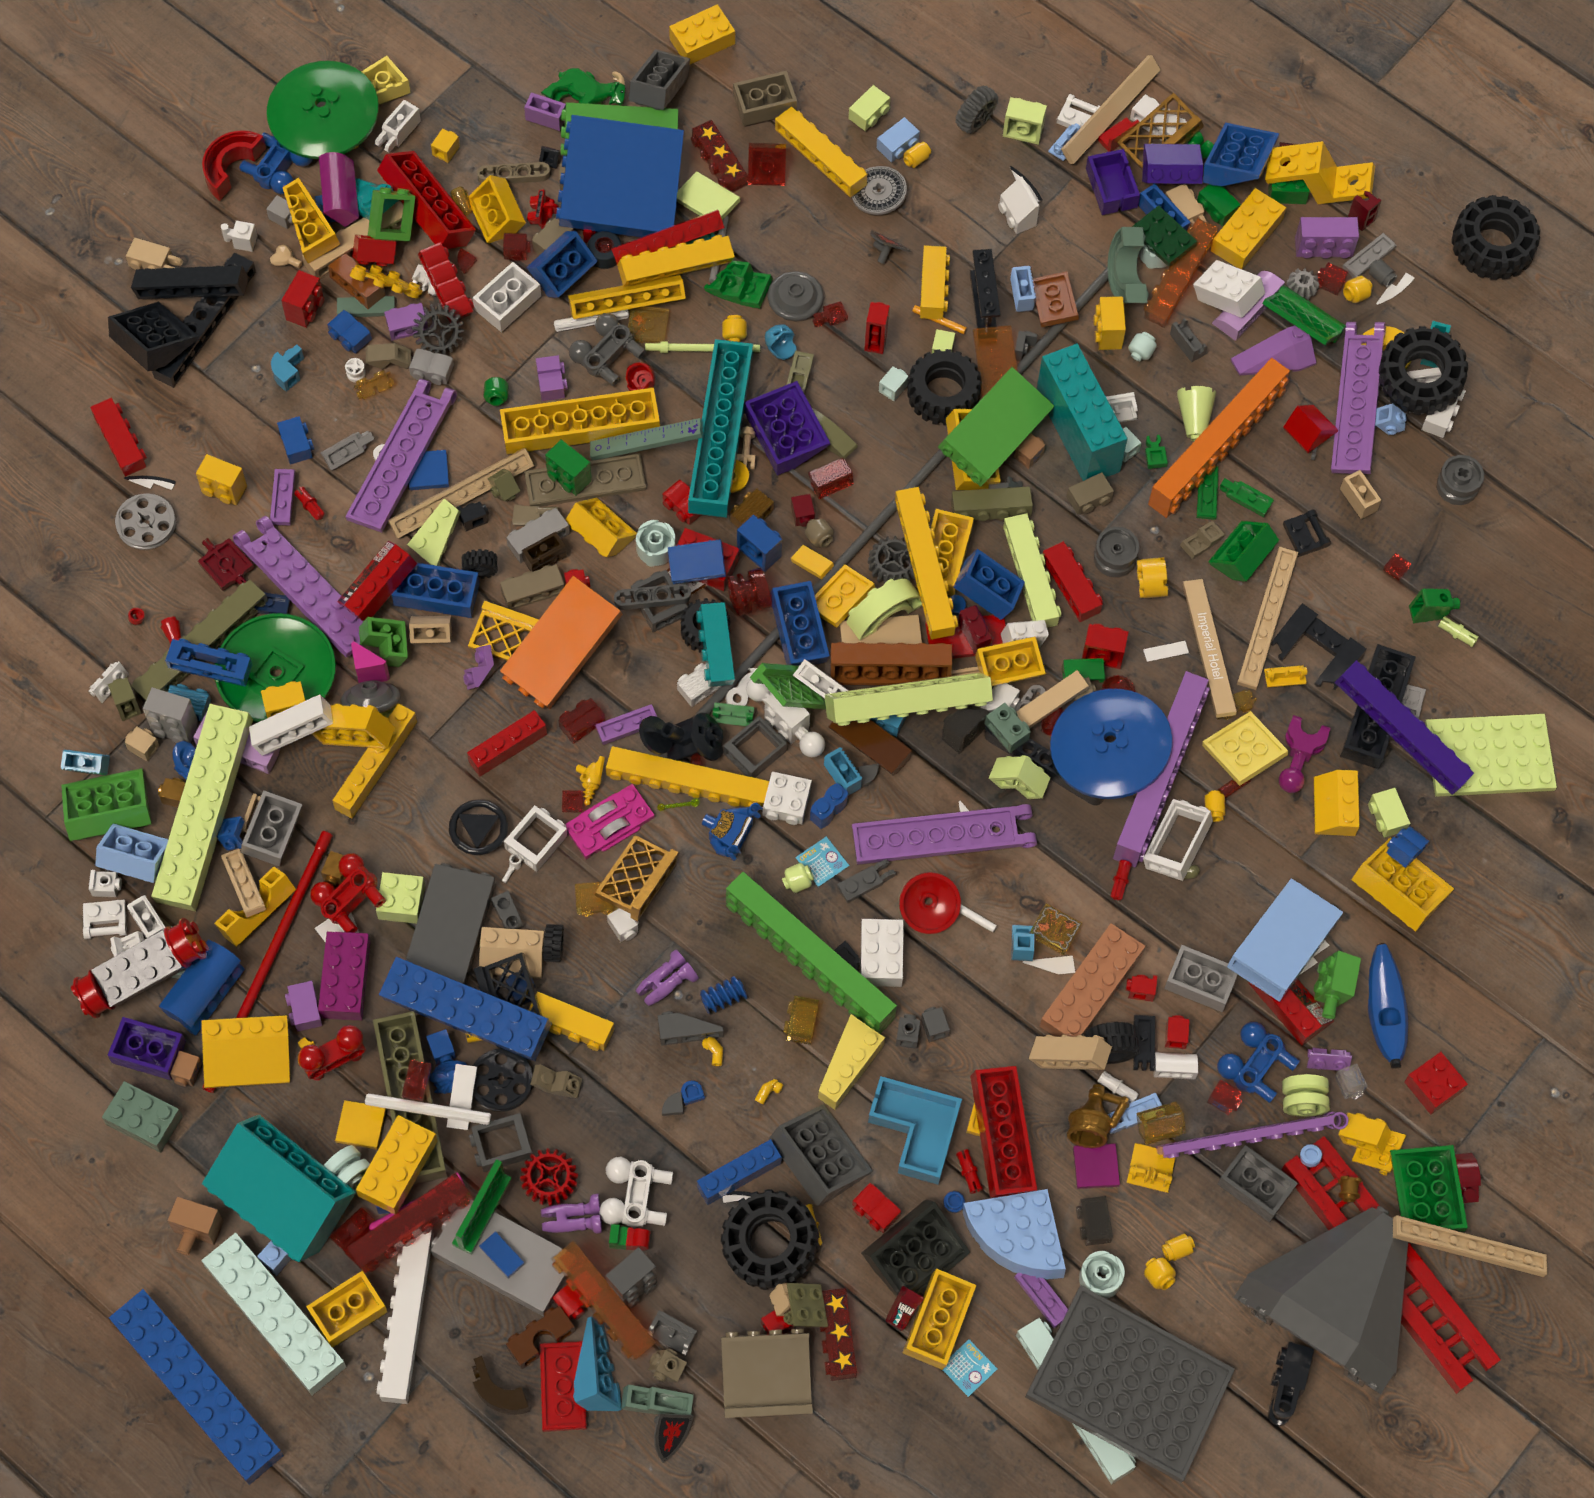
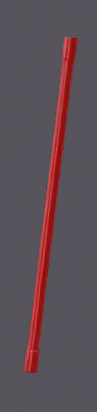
M321 832L313 854L236 1018H248L323 854L332 840L333 835L329 832ZM203 1084V1087H202L203 1090H205V1091H207V1092H210V1093H214V1091H215V1089H216V1088H204V1084Z

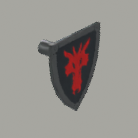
M873 230L870 231V235L876 239L873 246L881 251L877 261L882 264L885 263L891 247L908 252L911 251Z
M659 1413L654 1418V1423H656L654 1445L662 1463L672 1457L681 1447L688 1435L694 1415Z

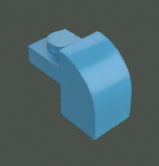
M297 344L293 348L288 349L283 356L276 352L271 360L274 380L286 392L300 381L299 372L295 366L304 359L302 349Z
M1012 925L1011 960L1033 961V926Z

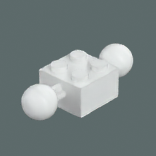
M750 679L746 686L747 695L754 701H763L765 703L764 719L768 720L790 744L799 739L800 750L805 756L817 757L821 755L825 749V740L817 732H808L810 713L805 708L783 707L764 684L754 683Z

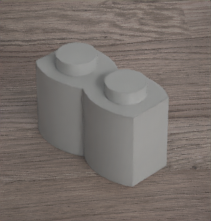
M416 349L409 366L410 375L416 380H430L436 385L447 384L454 367V362L450 356Z

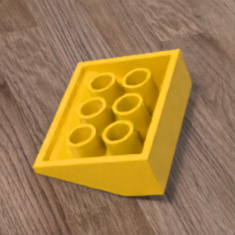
M1390 837L1362 863L1351 880L1416 932L1452 893L1454 888L1417 858L1406 868L1386 853L1389 849L1387 844L1392 839Z
M287 1015L201 1021L204 1088L290 1083Z

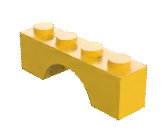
M272 867L259 880V894L266 910L246 917L244 910L233 911L228 909L214 923L224 938L236 947L296 890L286 874L276 867Z

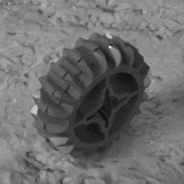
M983 85L973 90L968 95V98L964 100V103L958 110L955 122L962 131L970 134L977 132L990 119L998 104V96L994 90Z
M438 303L437 309H435L433 304H430V311L423 307L425 314L417 313L421 319L413 320L418 326H412V330L418 332L412 334L414 338L419 337L415 342L417 345L423 343L420 349L425 350L428 347L427 350L430 352L434 349V353H439V350H441L442 354L446 355V348L453 352L451 345L459 346L455 341L456 339H463L458 333H464V330L458 327L464 324L462 321L457 322L461 317L459 314L453 316L456 311L455 309H451L448 312L449 306L445 305L442 310V305ZM437 314L448 316L452 323H440ZM432 316L431 326L423 330L426 320ZM437 324L440 327H444L440 330L439 335L436 332H432L436 329ZM453 329L450 339L444 343L445 333ZM424 336H436L439 345L428 343Z
M895 535L893 540H890L887 536L885 542L880 539L878 545L874 544L873 550H870V557L868 558V564L870 565L868 569L872 571L873 578L877 577L878 583L884 581L885 584L890 579H908L909 581L910 578L915 579L904 537L901 540H897ZM884 554L885 560L880 565L879 558ZM909 559L910 565L906 569H904L903 563H905V560Z

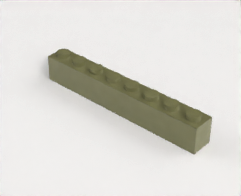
M249 579L246 583L240 584L236 592L231 596H227L217 609L210 611L207 618L197 623L187 636H183L180 639L188 640L191 644L196 645L199 643L206 644L210 648L217 650L234 629L250 620L258 612L254 606H265V603L268 601L266 594ZM169 650L164 653L158 662L153 663L145 674L137 677L131 685L134 693L144 703L152 687L168 692L170 685L177 686L190 674L167 667L165 660ZM191 655V657H193L192 660L201 662L204 661L201 659H197L194 655Z

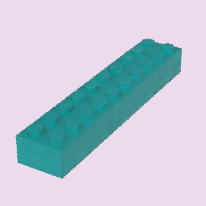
M715 339L702 414L703 438L698 439L688 498V513L727 518L744 415V402H746L753 359V344Z

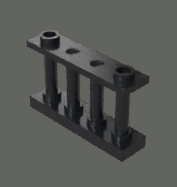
M992 249L973 250L975 270H970V281L978 340L995 339L998 337L996 317H1000L1001 314Z

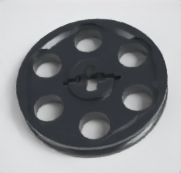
M494 1049L481 1055L473 1064L477 1069L480 1066H487L489 1068V1072L483 1076L476 1072L473 1093L476 1101L486 1109L497 1112L510 1111L524 1103L532 1090V1085L530 1084L533 1075L531 1067L524 1057L505 1049ZM504 1055L507 1058V1062L503 1065H498L495 1062L496 1057ZM519 1064L523 1065L525 1072L523 1074H516L513 1071L514 1067ZM499 1076H503L504 1079H507L503 1081V1084H499L498 1081H495L499 1079ZM523 1085L526 1090L523 1094L518 1095L514 1093V1087ZM480 1086H486L489 1088V1092L481 1096L477 1093V1089ZM500 1095H504L507 1098V1102L504 1105H498L495 1099Z

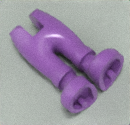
M676 949L671 952L669 962L663 963L661 967L645 978L635 990L639 996L644 995L651 989L654 990L644 999L647 1006H651L665 998L677 985L682 983V980L688 979L690 982H696L699 979L690 964L686 963L684 957ZM680 968L677 972L673 973V974H672L668 979H666L664 982H661L665 977H667L669 974H671L672 972H674V971H673L674 969Z
M599 1194L591 1195L590 1201L587 1204H558L541 1209L542 1217L557 1218V1221L542 1223V1231L561 1233L578 1230L584 1231L588 1228L596 1234L602 1233V1220L599 1215ZM593 1215L590 1218L567 1219L572 1216Z

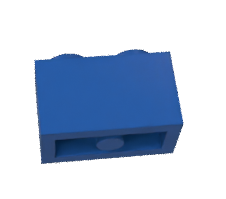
M300 416L278 422L279 433L289 463L294 464L313 458L311 450H314L311 438L307 439L306 434H309L305 422H301Z

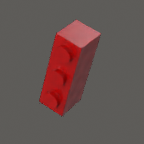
M882 302L870 303L866 321L864 351L883 354L888 332L890 305Z

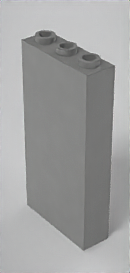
M463 1196L461 1201L458 1200V1206L453 1210L454 1213L451 1218H447L444 1221L441 1235L439 1237L436 1236L430 1246L432 1248V1256L544 1317L543 1314L553 1303L552 1297L560 1291L577 1262L576 1256L494 1212L472 1255L452 1246L455 1235L474 1200ZM495 1231L524 1262V1265L509 1279L479 1247Z

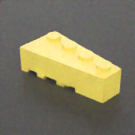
M388 56L361 71L373 84L379 104L410 93L409 80Z
M852 1014L849 1017L818 1093V1099L836 1110L882 1049L885 1042V1037Z

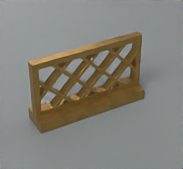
M1173 92L1117 143L1143 171V161L1141 162L1137 158L1138 151H1143L1144 149L1138 148L1139 139H1149V144H1152V139H1162V144H1185L1204 125L1202 120ZM1175 100L1178 103V110H1168V104ZM1157 114H1164V122L1153 123L1154 117ZM1167 114H1177V123H1166ZM1180 114H1188L1191 119L1187 123H1180ZM1143 126L1150 127L1149 135H1139L1140 129ZM1153 127H1163V134L1152 135ZM1166 127H1176V132L1173 135H1165ZM1129 139H1136L1135 148H1127L1124 143Z
M635 835L596 890L595 896L630 913V918L638 922L676 866L679 852L673 849L668 852ZM637 843L643 846L645 851L634 852L633 847ZM659 854L663 858L658 861H652L651 855ZM647 856L649 862L639 864L637 857ZM633 858L635 865L625 867L623 861ZM651 867L652 874L643 876L641 869ZM637 870L639 877H628V871ZM623 873L625 879L615 881L613 876L614 874ZM641 882L643 887L633 890L631 883ZM627 884L629 891L619 893L617 886ZM613 887L615 894L607 895L602 891L605 888ZM631 896L633 902L629 906L623 903L621 898Z

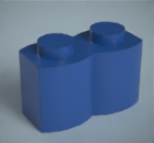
M343 310L327 324L328 334L334 340L338 339L341 341L342 346L348 352L351 350L356 354L372 340L370 331L346 310Z
M838 783L830 786L824 797L818 799L812 805L810 820L820 829L828 826L833 820L834 815L840 813L846 807L848 791Z
M1411 826L1407 829L1402 828L1397 836H1394L1387 844L1389 849L1386 853L1406 868L1423 852L1430 841Z

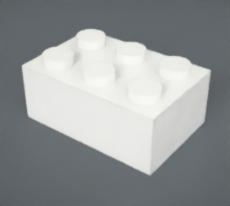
M1218 260L1193 284L1198 301L1241 318L1265 294L1260 276Z
M512 262L473 297L474 310L502 332L541 297V287L536 280Z
M862 919L860 974L874 986L902 987L903 920Z

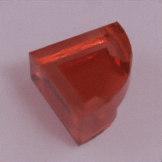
M461 248L457 256L460 270L466 274L477 259Z

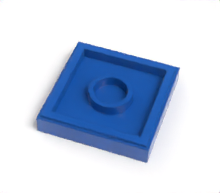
M446 450L426 451L409 481L410 490L449 487Z

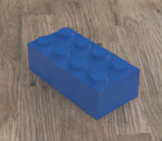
M417 563L392 593L394 606L472 618L480 584L478 572Z
M811 581L772 588L769 596L786 665L800 666L804 659L813 665L826 663L830 655Z

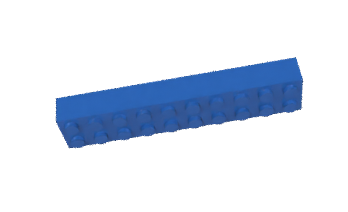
M144 1289L109 1317L114 1326L249 1485L284 1456L277 1445Z

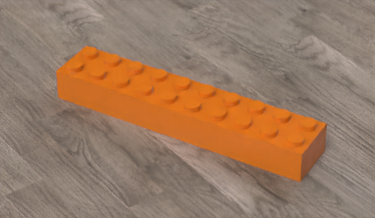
M1271 358L1152 487L1148 505L1165 518L1171 513L1175 514L1180 508V503L1183 500L1187 501L1192 494V490L1195 487L1199 488L1203 483L1204 478L1202 477L1206 474L1211 475L1216 468V464L1226 458L1230 448L1234 449L1238 445L1241 436L1245 437L1250 432L1252 424H1257L1263 417L1262 413L1265 410L1269 411L1273 407L1274 400L1284 395L1286 392L1285 386L1289 382L1290 370Z

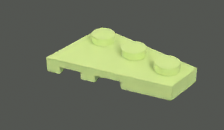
M443 499L407 545L431 565L440 566L441 557L447 548L446 544L450 534L453 533L461 512L446 499Z

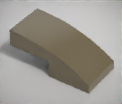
M1211 521L1199 528L1197 533L1183 540L1180 546L1193 560L1220 541L1225 534Z

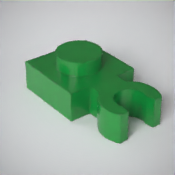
M1160 435L1156 436V442L1150 441L1149 436L1146 437L1145 443L1148 448H1145V456L1148 469L1167 467L1165 446L1159 447L1161 442Z

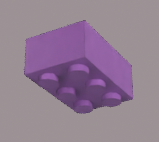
M1301 217L1295 235L1296 257H1353L1359 239L1357 217Z

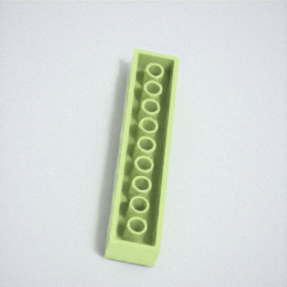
M209 704L151 897L156 903L196 912L218 839L217 835L225 816L248 739L249 727L253 722L249 712Z

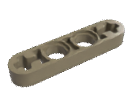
M545 162L484 165L477 170V177L480 183L487 178L484 177V173H488V176H494V172H496L497 177L506 178L508 183L542 182L548 180L551 174L550 167ZM520 170H527L528 174L520 176L518 172ZM502 171L510 173L507 177H502L499 174Z

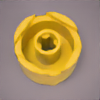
M1164 557L1137 560L1139 597L1155 598L1168 596V586H1166L1167 571Z

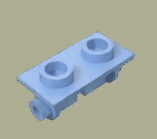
M1075 123L1069 126L1048 152L1064 161L1066 157L1061 148L1081 128L1080 125Z

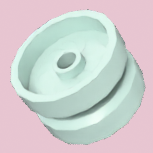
M350 1145L334 1154L323 1166L356 1191L370 1163L366 1159H361V1153L355 1146Z

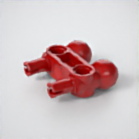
M349 853L341 857L338 865L340 874L346 879L336 889L329 882H318L311 889L310 897L315 905L321 907V913L325 918H329L333 924H339L344 932L356 933L358 928L348 917L349 914L366 897L377 908L381 907L386 902V899L376 888L377 878L375 874L369 872L364 867L363 859L355 853Z
M343 1026L338 1031L335 1039L319 1047L316 1045L304 1046L298 1054V1063L304 1069L309 1079L319 1081L323 1078L324 1074L351 1060L356 1062L361 1059L362 1054L366 1051L362 1043L363 1034L355 1026Z

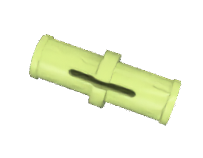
M1446 616L1443 617V620L1438 625L1439 628L1453 635L1454 639L1458 638L1470 645V647H1473L1479 636L1466 630L1464 625H1458Z

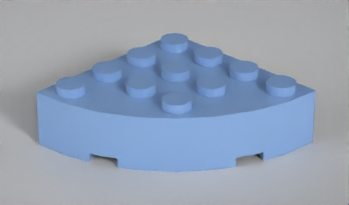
M1048 1189L963 1203L962 1213L969 1232L984 1253L996 1263L1014 1273L1036 1276V1278H1064L1066 1268Z

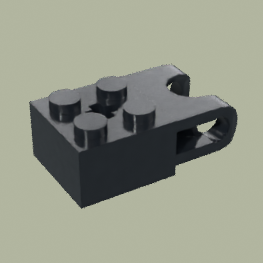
M1288 1342L1286 1347H1282L1281 1351L1278 1352L1275 1364L1279 1365V1367L1273 1373L1270 1385L1274 1386L1268 1410V1420L1273 1425L1284 1426L1294 1414L1297 1400L1305 1391L1314 1353L1313 1348Z

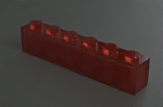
M454 1173L347 1248L364 1273L372 1272L380 1266L379 1263L385 1259L393 1258L398 1253V1250L404 1246L412 1245L418 1236L433 1230L434 1225L440 1221L448 1220L454 1211L465 1208L473 1198L458 1175Z

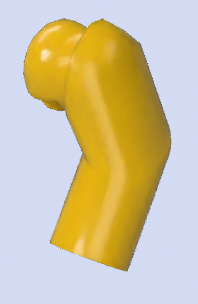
M714 1037L703 1039V1048L709 1049L713 1053L712 1065L722 1066L723 1047Z
M777 1079L763 1084L755 1101L764 1105L772 1091L775 1093L781 1092L783 1084L778 1082Z

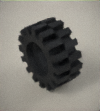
M474 549L471 552L467 551L466 554L462 555V570L478 572L481 579H485V577L490 578L491 575L494 576L498 572L497 554L493 551L488 552L486 549L484 551L482 549H478V551Z
M547 924L544 936L543 960L561 963L564 925Z

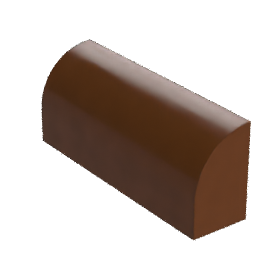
M857 720L850 721L849 725L843 726L832 722L828 726L829 729L891 775L897 774L911 759L912 750L872 720L865 723H858Z

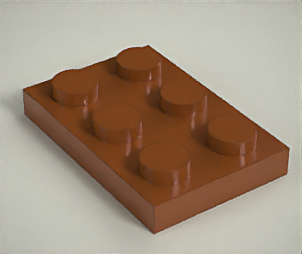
M1067 271L1032 279L1036 293L1035 304L1041 328L1079 320Z

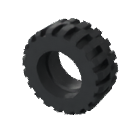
M937 349L932 354L927 352L924 354V358L919 357L916 360L915 365L910 370L907 389L909 404L914 408V412L917 415H922V419L925 421L931 420L932 424L938 425V423H943V425H947L946 417L953 409H973L979 403L982 386L981 373L978 371L977 365L974 362L971 363V358L968 356L963 357L959 351L954 353L951 352V349H945V351ZM937 378H949L956 381L962 390L954 396L942 397L931 392L927 384Z

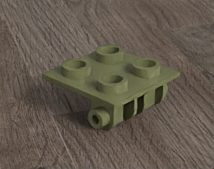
M787 1283L791 1311L784 1315V1321L788 1325L828 1327L821 1284Z

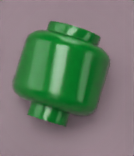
M500 377L487 379L484 383L483 391L485 401L493 406L505 403L509 396L507 381Z

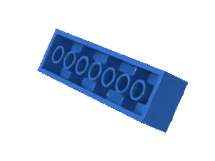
M395 957L379 993V996L386 1001L532 1061H536L552 1025L548 1018L399 957Z

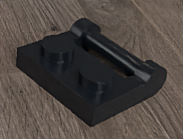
M1310 510L1305 514L1283 522L1286 533L1295 551L1298 552V557L1327 548L1332 544L1329 537H1326L1317 519L1318 514L1316 510ZM1305 522H1311L1319 539L1318 542L1315 543Z

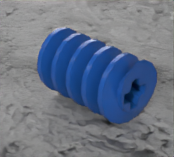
M733 976L730 979L731 984L729 981L724 980L723 987L717 983L715 989L708 987V993L705 990L700 991L702 1003L708 1014L709 1009L717 1013L718 1005L725 1009V1002L732 1006V999L739 1003L740 995L745 1000L747 999L746 991L739 979L737 980Z

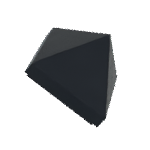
M542 146L539 162H545L549 167L557 169L560 150Z

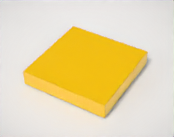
M344 1100L335 1142L378 1149L386 1108Z

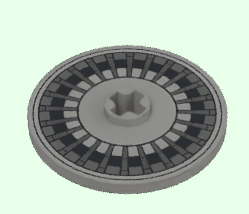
M876 166L865 170L867 173V186L852 196L854 204L861 211L873 215H882L894 211L904 202L907 194V185L904 177L895 169Z

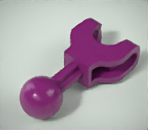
M1293 715L1285 735L1286 743L1291 750L1289 756L1293 757L1290 768L1284 769L1279 775V785L1285 792L1296 793L1302 789L1305 783L1304 775L1301 772L1304 762H1309L1311 756L1323 751L1330 727L1322 725L1318 733L1313 735L1307 734L1301 728L1302 718Z

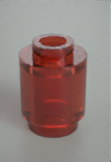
M1062 707L1042 719L1041 731L1044 734L1051 736L1056 721L1063 713Z

